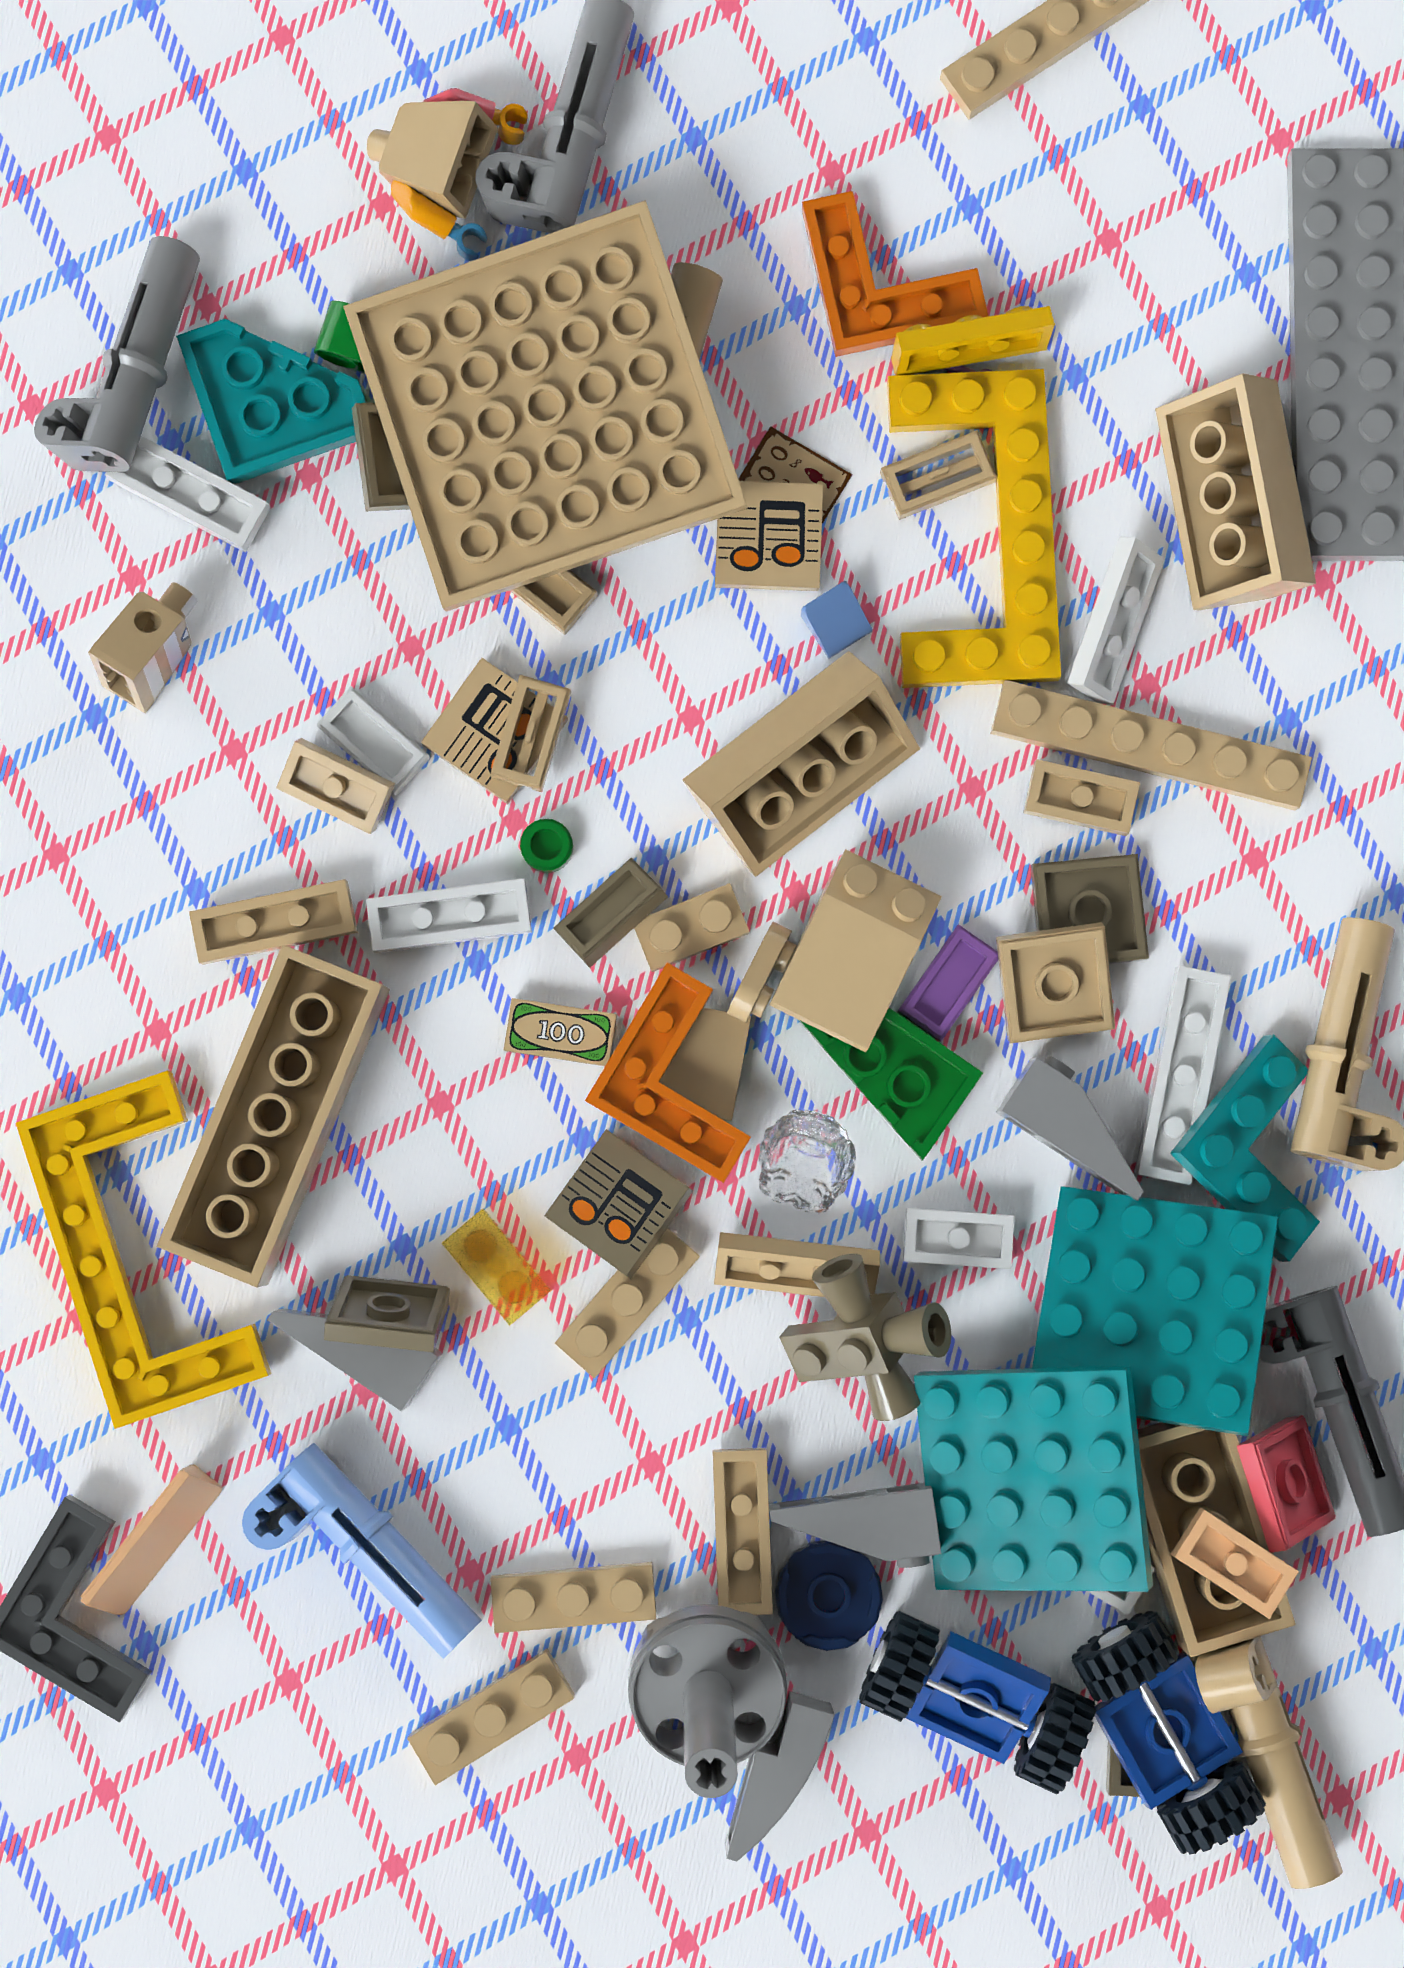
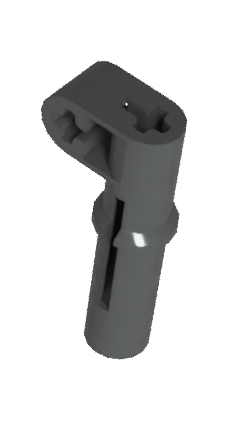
M1337 1285L1267 1306L1264 1323L1268 1327L1273 1328L1288 1326L1283 1310H1289L1301 1347H1295L1292 1337H1276L1273 1339L1274 1349L1271 1345L1261 1344L1259 1362L1277 1364L1305 1356L1317 1390L1313 1399L1315 1408L1323 1407L1367 1537H1377L1404 1530V1475L1374 1392L1380 1389L1378 1381L1367 1373ZM1264 1324L1263 1334L1266 1332L1265 1324Z

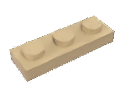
M346 879L189 911L198 962L202 965L278 950L282 944L292 947L358 933L349 884Z
M667 1228L634 1276L630 1279L617 1270L554 1344L595 1379L699 1259L700 1255Z
M720 1232L714 1285L825 1297L812 1280L814 1271L825 1262L838 1256L859 1254L863 1258L869 1293L872 1295L875 1294L879 1274L880 1250Z
M767 1449L712 1450L718 1606L732 1608L740 1612H748L753 1615L773 1614Z
M652 1562L492 1575L490 1578L494 1633L646 1621L657 1618Z
M547 1648L409 1734L407 1740L436 1786L575 1698V1693Z

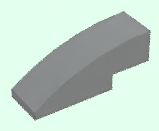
M789 1691L775 1744L767 1742L759 1751L756 1750V1753L748 1758L725 1841L726 1859L737 1862L756 1846L783 1817L806 1784L823 1750L835 1716L830 1702Z

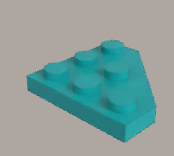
M222 319L176 335L226 480L235 485L356 442L352 408L355 403H367L357 379L340 371L336 373L313 362L310 357L273 340L270 342L246 331L243 326L228 319Z

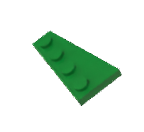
M888 1008L866 1052L798 1020L921 1161L925 1159L983 1075L982 1071L891 1008Z

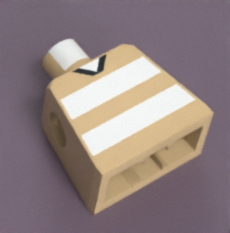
M172 582L158 601L145 592L140 591L136 593L88 651L102 687L145 714L191 646L192 641L185 619L198 600L189 590L178 583Z

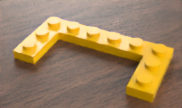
M1044 369L888 376L889 433L993 428L994 464L997 476L996 501L1003 628L901 632L902 688L1003 684L1004 680L1016 683L1059 681L1061 678Z
M168 1070L15 1123L114 1429L272 1374L256 1324H251L153 1358L88 1156L188 1122L173 1073Z

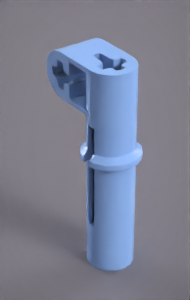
M315 1443L301 1452L249 1503L244 1511L242 1519L243 1533L250 1543L257 1548L265 1550L277 1549L291 1542L314 1521L340 1549V1560L344 1564L350 1560L443 1659L482 1621L389 1522L394 1516L389 1511H379ZM282 1487L307 1516L303 1518L295 1509L280 1518L278 1522L280 1527L270 1530L266 1525L271 1517L269 1512L284 1506L288 1502L277 1490Z

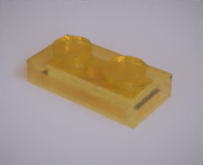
M482 1208L441 1243L509 1326L552 1291L485 1208Z

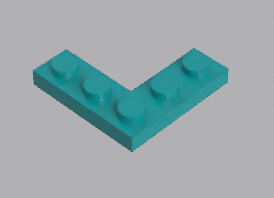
M1273 1034L1263 1036L1170 1154L1225 1209L1277 1216L1278 1226L1273 1256L1279 1262H1290L1320 1221L1248 1150L1308 1072V1068Z

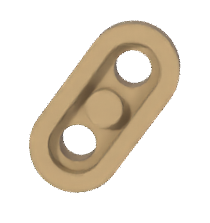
M774 921L772 922L736 991L727 1014L747 1023L751 1014L759 1018L762 1017L775 990L766 984L774 969L784 973L797 947L796 944L788 941L792 930Z

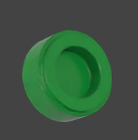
M539 819L532 822L524 830L520 839V850L524 860L532 869L541 873H553L564 868L569 863L574 850L573 839L568 829L562 823L553 819Z

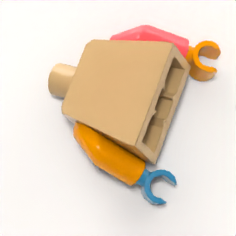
M450 88L424 99L423 102L404 103L399 107L391 131L374 129L370 132L367 139V154L371 160L379 162V173L391 184L393 199L410 219L443 240L447 236L451 237L456 241L459 255L465 260L473 261L478 259L479 255L472 249L465 247L462 242L463 239L473 235L487 243V235L485 230L478 224L459 225L456 223L457 217L466 219L477 189L475 181L476 170L480 162L489 155L497 131L504 143L509 145L522 143L525 133L519 128L509 126L507 122L515 121L519 124H527L528 114L520 104L511 103L502 110L495 108V102L457 88Z

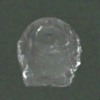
M795 1109L782 1116L772 1127L765 1130L764 1140L759 1146L761 1173L758 1180L761 1192L769 1196L776 1203L792 1204L795 1209L818 1214L827 1212L834 1205L835 1199L846 1191L848 1180L854 1174L856 1150L848 1137L845 1127L832 1116L821 1112Z

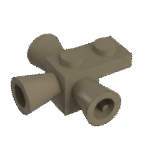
M846 1254L825 1262L814 1271L812 1280L837 1313L836 1317L830 1321L788 1325L779 1336L798 1381L808 1382L865 1376L871 1411L875 1420L891 1421L911 1413L920 1405V1401L916 1394L914 1383L898 1361L904 1353L937 1358L947 1354L952 1335L950 1320L945 1309L939 1303L932 1302L905 1312L896 1292L870 1295L863 1258L859 1254Z

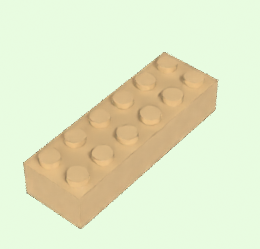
M282 944L156 1247L256 1288L269 1284L390 991L388 987Z

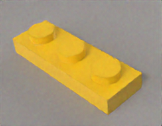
M1019 306L1007 311L1005 314L982 318L979 315H968L954 323L931 327L928 324H917L911 326L903 332L896 333L891 356L895 375H911L1046 351L1055 326L1051 308L1046 306L1033 309L1029 306Z

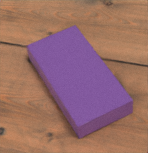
M958 924L897 1012L941 1042L998 961V951Z

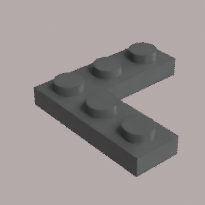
M69 1494L64 1497L0 1605V1652L120 1723L125 1719L152 1670L61 1617L63 1610L116 1522Z

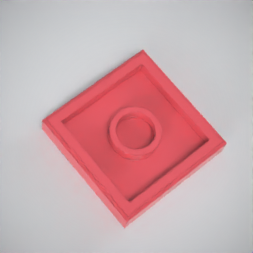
M1303 1415L1287 1417L1237 1445L1270 1553L1287 1551L1336 1519L1308 1425Z

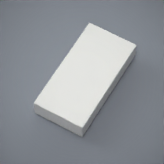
M352 686L316 723L320 730L363 768L395 783L392 794L395 796L431 758L428 753Z

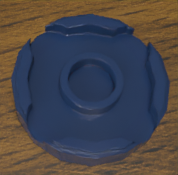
M826 1540L809 1542L794 1551L781 1567L775 1587L778 1615L788 1631L804 1645L824 1651L845 1649L857 1643L878 1621L883 1602L880 1577L870 1559L864 1553Z

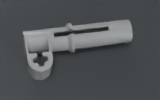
M585 0L554 110L548 112L544 117L543 127L547 134L540 158L511 152H496L488 155L480 162L476 170L475 181L487 212L494 220L503 224L546 233H553L575 225L596 149L603 146L606 141L607 133L603 128V124L635 13L626 2L622 0ZM530 184H532L527 202L521 201L520 197H527Z
M156 236L152 237L149 241L114 346L111 349H107L103 354L102 362L105 372L96 398L56 399L42 409L35 421V438L72 469L78 471L125 472L131 467L156 390L166 384L168 376L164 366L200 262V256L196 250L178 239Z

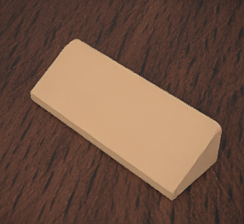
M195 1464L181 1469L82 1593L80 1601L86 1606L115 1615L125 1614L222 1491L221 1485Z

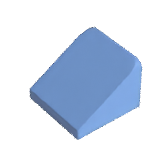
M847 581L841 582L801 609L800 616L828 659L873 631Z

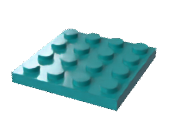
M1061 1186L1032 1368L1131 1366L1136 1418L1249 1437L1278 1217L1140 1197L1139 1200H1134L1128 1195Z
M1131 1366L920 1371L914 1375L915 1391L920 1401V1405L917 1407L924 1482L925 1486H931L941 1548V1554L932 1555L936 1590L1148 1592L1152 1588L1153 1578Z

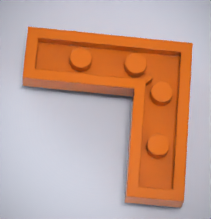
M853 191L802 201L801 210L835 357L894 345L896 333L903 332L917 324H928L932 327L954 323L968 315H979L982 318L989 317L978 268L875 289Z
M667 962L585 1101L724 1183L751 1136L660 1083L665 1071L713 992V989Z

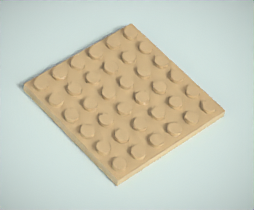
M646 200L343 306L442 608L446 612L748 509Z

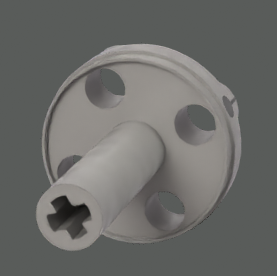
M691 1606L675 1611L665 1617L655 1619L645 1628L631 1659L628 1676V1698L631 1712L639 1731L650 1746L665 1758L684 1766L686 1783L695 1794L705 1798L721 1797L728 1793L736 1783L738 1775L737 1763L754 1755L756 1750L759 1751L773 1736L781 1721L787 1698V1679L780 1649L766 1630L763 1621L757 1615L740 1612L724 1606ZM739 1639H749L756 1643L752 1649L745 1652L736 1651L730 1647L734 1641ZM662 1645H670L679 1652L672 1657L662 1658L655 1655L653 1650ZM746 1712L757 1713L761 1716L758 1721L750 1724L742 1723L736 1719ZM673 1718L682 1721L684 1725L676 1730H668L663 1728L660 1723L666 1719Z

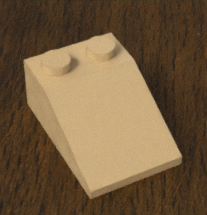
M845 849L822 891L769 1005L866 1052L923 940L942 896Z

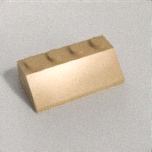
M1242 373L1155 408L1193 610L1200 611L1271 599L1316 584L1277 380Z
M847 651L683 778L682 781L704 814L749 871L756 877L920 750V747L881 678L850 651Z

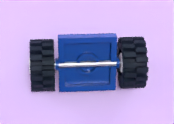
M899 1610L898 1612L896 1611L893 1619L891 1618L887 1625L886 1632H883L880 1644L873 1654V1660L868 1666L867 1676L862 1683V1691L859 1695V1703L899 1722L906 1718L1002 1764H1005L1019 1741L1020 1749L1017 1751L1014 1760L1016 1761L1014 1775L1056 1795L1059 1794V1791L1062 1792L1066 1787V1782H1070L1073 1777L1074 1767H1078L1082 1759L1080 1756L1083 1749H1086L1089 1739H1087V1736L1092 1731L1094 1724L1092 1719L1096 1713L1094 1708L1096 1705L1095 1701L1054 1682L1051 1683V1677L950 1631L930 1666V1662L937 1650L935 1647L939 1642L940 1636L938 1635L940 1629Z
M1147 1611L1144 1614L1138 1613L1133 1615L1130 1620L1125 1618L1118 1621L1116 1626L1112 1628L1109 1626L1102 1630L1103 1633L1099 1636L1091 1637L1087 1640L1088 1644L1081 1645L1077 1649V1653L1072 1655L1071 1661L1094 1701L1102 1700V1702L1094 1707L1096 1709L1095 1718L1144 1805L1150 1810L1157 1807V1813L1180 1853L1185 1854L1188 1852L1191 1855L1196 1854L1200 1849L1203 1852L1211 1850L1213 1844L1219 1843V1845L1228 1842L1227 1838L1231 1835L1238 1836L1245 1831L1244 1826L1253 1825L1258 1820L1256 1816L1264 1813L1266 1803L1242 1762L1239 1763L1238 1760H1232L1243 1753L1221 1712L1212 1714L1208 1710L1199 1690L1196 1671L1192 1661L1187 1654L1179 1653L1156 1611Z

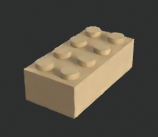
M1163 1422L1138 1429L1150 1555L1178 1646L1190 1657H1194L1295 1626L1296 1623L1286 1593L1271 1618L1268 1619L1171 1555V1552L1200 1507L1269 1551L1238 1453L1237 1445H1239L1237 1435Z

